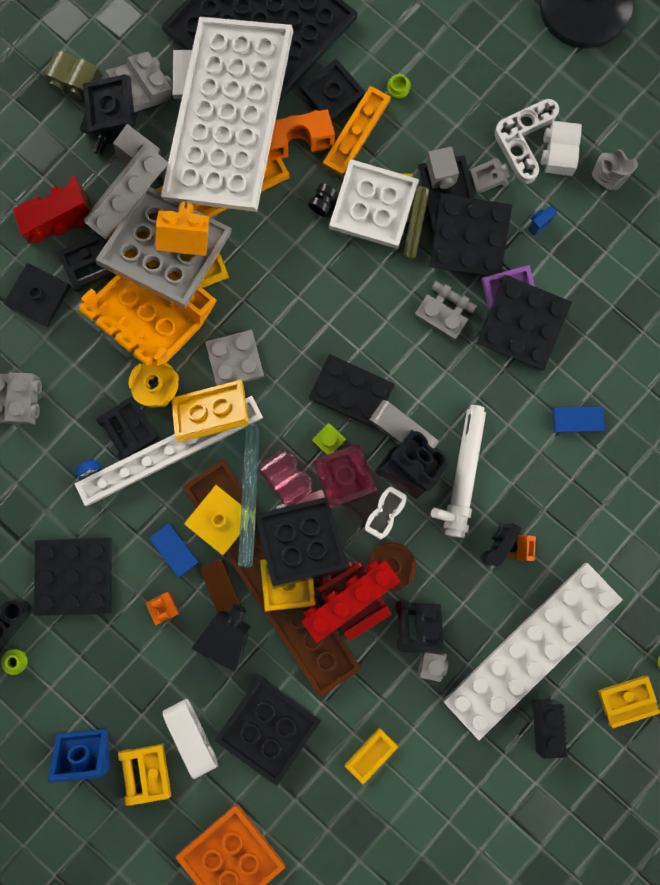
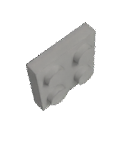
M252 330L205 342L216 386L242 380L244 383L264 378Z

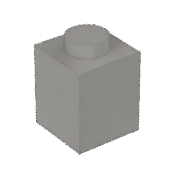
M452 146L429 151L426 165L432 188L440 187V189H446L456 184L459 171Z

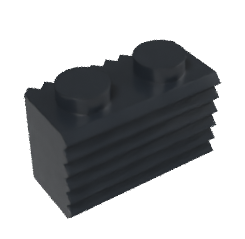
M555 699L532 700L537 754L544 759L566 758L568 756L566 753L568 749L565 742L567 740L565 737L567 733L564 731L566 729L564 726L566 723L564 721L565 716L563 715L565 713L563 710L565 706Z

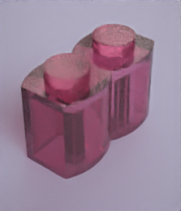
M281 449L259 464L258 468L264 479L287 507L294 505L311 493L310 484L313 482L305 471L301 473L296 468L298 462L290 452L286 454Z

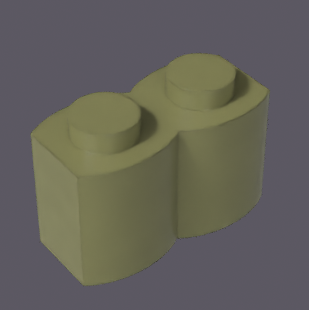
M58 50L55 51L44 74L50 87L59 92H62V90L69 91L73 97L79 100L84 98L83 83L101 80L103 76L96 65Z

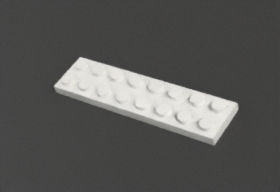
M584 563L470 673L443 702L470 732L480 740L623 599L588 563Z

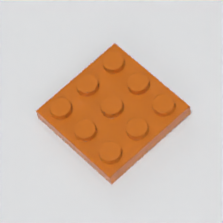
M238 803L233 805L175 857L196 885H266L286 866Z

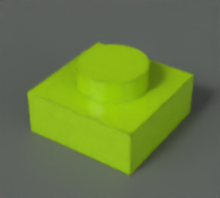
M330 423L312 439V442L329 458L346 441V438Z

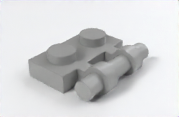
M435 281L431 290L439 295L435 299L427 294L414 317L455 341L468 321L467 318L461 315L463 309L472 314L477 306L471 303L470 299L465 295L462 297L451 290L452 287L447 284L442 285ZM445 298L457 305L455 310L443 304Z

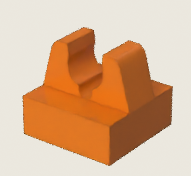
M518 535L514 542L517 544V550L509 552L508 556L517 560L535 561L536 536Z
M170 591L145 602L155 626L180 614Z

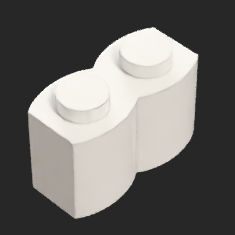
M553 121L550 128H546L543 142L547 143V150L543 151L541 165H545L544 173L573 176L578 165L581 124Z
M393 487L386 489L378 501L377 509L371 513L366 521L365 532L379 540L383 539L390 532L394 517L404 508L406 495Z

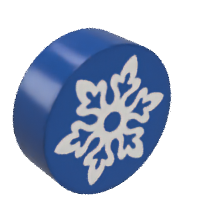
M97 460L85 461L75 468L78 479H85L101 471Z

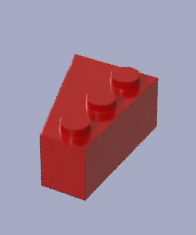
M75 176L69 178L70 184L60 189L57 186L51 188V194L40 199L39 196H36L13 209L20 233L28 243H40L47 237L63 235L73 228L88 226L84 221V217L92 209L88 194Z

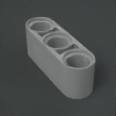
M385 400L381 402L369 419L375 427L397 444L401 443L410 430L422 433L432 448H435L439 443L430 433Z

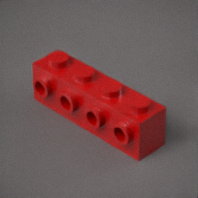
M375 560L365 568L367 572L360 578L356 574L344 583L346 585L345 589L339 593L337 590H334L323 598L326 602L319 608L314 605L303 613L305 618L301 621L316 643L400 582V579L386 560L380 563L378 560Z

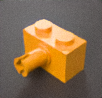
M181 202L178 206V213L159 210L156 222V250L206 256L209 216L193 214L194 206L190 202L187 203V208H185V202Z

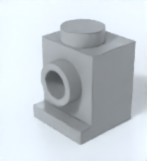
M421 653L417 673L419 677L441 682L443 676H446L448 669L447 654Z

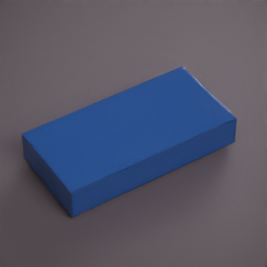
M555 407L552 409L554 433L605 431L603 407Z
M171 523L165 525L149 538L178 578L199 563Z

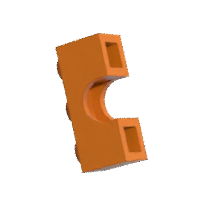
M328 109L322 111L314 110L307 114L291 115L287 118L275 120L267 162L278 158H287L288 142L295 138L307 141L311 152L332 148L335 141V132Z

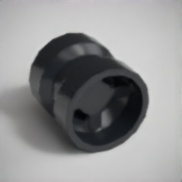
M320 183L316 189L315 197H311L307 205L319 216L328 217L332 204L337 202L339 193L331 186Z

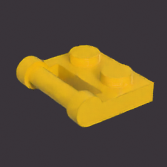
M164 744L126 749L118 752L119 761H122L126 788L124 800L126 806L171 797ZM138 758L142 793H137L132 763V759Z

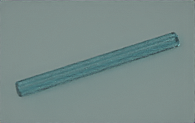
M257 424L247 425L245 435L238 565L245 568L251 567L253 564L260 427Z

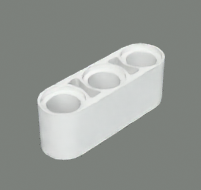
M184 699L163 710L164 720L192 778L196 779L217 768L218 761L189 700Z

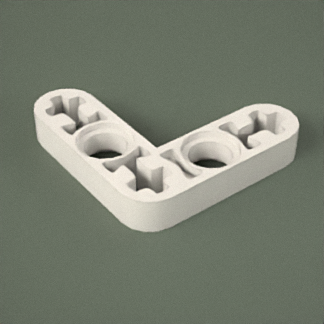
M545 99L502 119L495 129V138L514 174L522 183H532L539 173V165L523 136L549 125L555 120L559 113V106L552 99ZM544 108L547 111L551 110V115H549V113L542 114ZM529 117L532 119L533 124L531 126H524L521 123V118ZM503 128H504L505 130L511 129V131H510V133H509V135H508L506 132L502 133V132H501L502 129H503ZM518 146L522 149L523 154L521 156H514L511 153V148ZM525 167L527 170H532L531 175L523 173Z

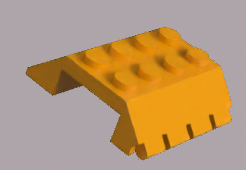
M131 250L126 257L134 258L138 253ZM150 261L146 264V267L156 269L160 264L156 261ZM172 272L168 275V278L173 281L179 280L182 277L178 272ZM116 275L97 294L91 288L81 298L78 311L89 320H96L95 325L109 336L116 335L114 340L128 352L134 350L133 356L144 365L148 366L151 364L157 367L168 362L201 328L214 307L216 299L199 286L184 309Z

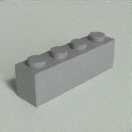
M145 143L84 217L85 223L104 239H107L169 163Z

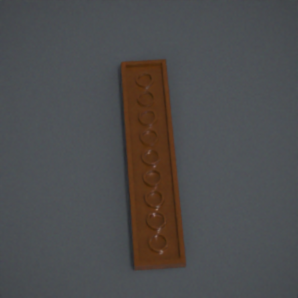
M224 459L182 486L196 508L213 487L217 485L253 515L259 514V511ZM254 517L226 552V555L320 698L362 668L337 630H334L316 643L301 621L305 618L303 613L311 607L265 611L260 560H266L256 517ZM315 598V605L319 608L321 605Z

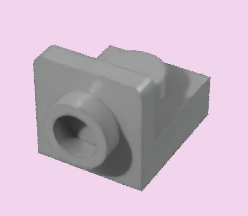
M498 158L470 169L479 194L501 184L504 187L509 186L507 178L510 177L508 166L506 163L502 164Z

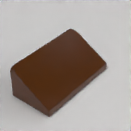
M223 558L200 568L217 613L220 610L224 612L230 610L234 604L241 605Z

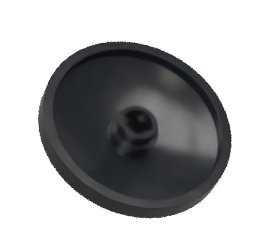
M540 0L539 2L540 14L549 32L561 42L577 48H596L608 44L617 38L626 27L634 5V0Z

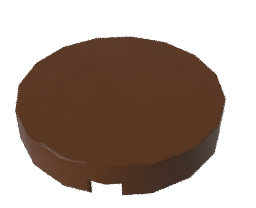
M386 542L378 545L370 553L367 566L375 560H378L379 563L386 560L400 579V582L388 591H399L413 581L416 573V561L412 552L406 546L397 542Z

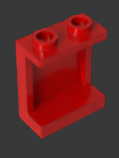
M352 560L347 563L348 570L342 571L335 577L330 574L319 581L321 586L317 587L318 592L325 598L334 590H337L339 593L345 589L346 585L344 583L356 574L360 578L366 573L361 563L355 564ZM380 596L340 627L347 640L351 641L392 614Z

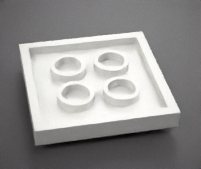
M350 159L329 229L398 249L419 179Z

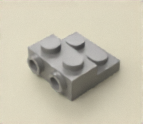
M149 52L130 56L127 58L126 64L105 70V78L123 74L131 77L134 112L170 100L173 89L172 80L169 76L163 75L159 60L156 57L152 58Z
M9 372V374H0V423L35 425L36 418L39 417L40 413L37 399L38 394L42 390V384L38 376L33 373Z

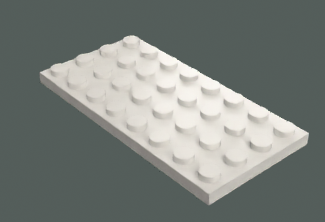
M199 17L169 156V164L161 194L163 200L257 212L293 35L292 25Z

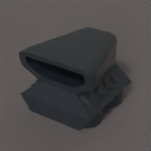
M410 430L400 444L389 450L376 468L375 473L417 499L426 490L430 491L437 484L449 463L444 453L439 449L432 448L422 433Z

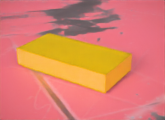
M379 727L346 762L345 767L364 785L398 748V745Z

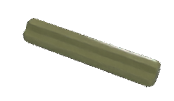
M418 186L416 189L403 256L406 258L415 259L429 195V188Z

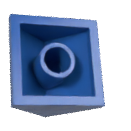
M107 729L56 735L48 775L49 783L102 778L111 769Z

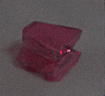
M360 444L349 446L313 461L330 509L353 502L377 491Z

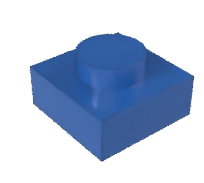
M552 206L545 211L540 209L531 217L533 222L528 230L535 236L553 220L557 211Z

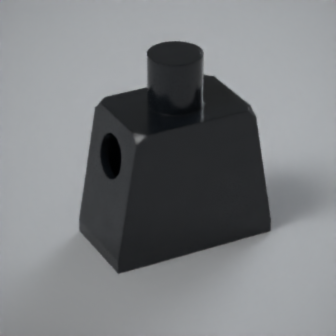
M234 604L229 614L220 610L193 645L192 650L235 672L242 660L251 626L242 621L247 612L246 609Z

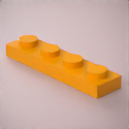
M372 86L368 88L323 161L324 168L342 178L345 176L350 159L354 160L389 104L390 96Z

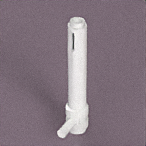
M470 405V409L466 411L450 504L447 505V511L438 508L431 510L433 518L445 521L444 529H446L445 535L464 539L465 533H468L469 530L467 521L468 518H471L472 513L470 504L486 417L485 408L482 406Z

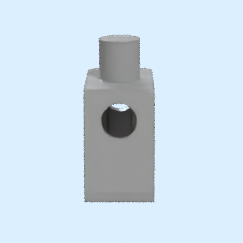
M126 124L113 143L117 159L128 165L145 143L160 156L161 151L128 124ZM167 166L159 174V177L162 179L165 178Z

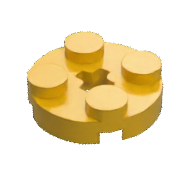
M167 362L157 367L151 364L146 366L139 363L130 374L129 388L133 398L143 406L149 408L166 407L177 393L179 375ZM157 377L159 384L154 389H151V385L148 383Z

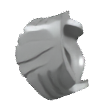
M621 149L612 153H602L596 162L592 177L606 189L616 191L638 168L636 158L629 160Z

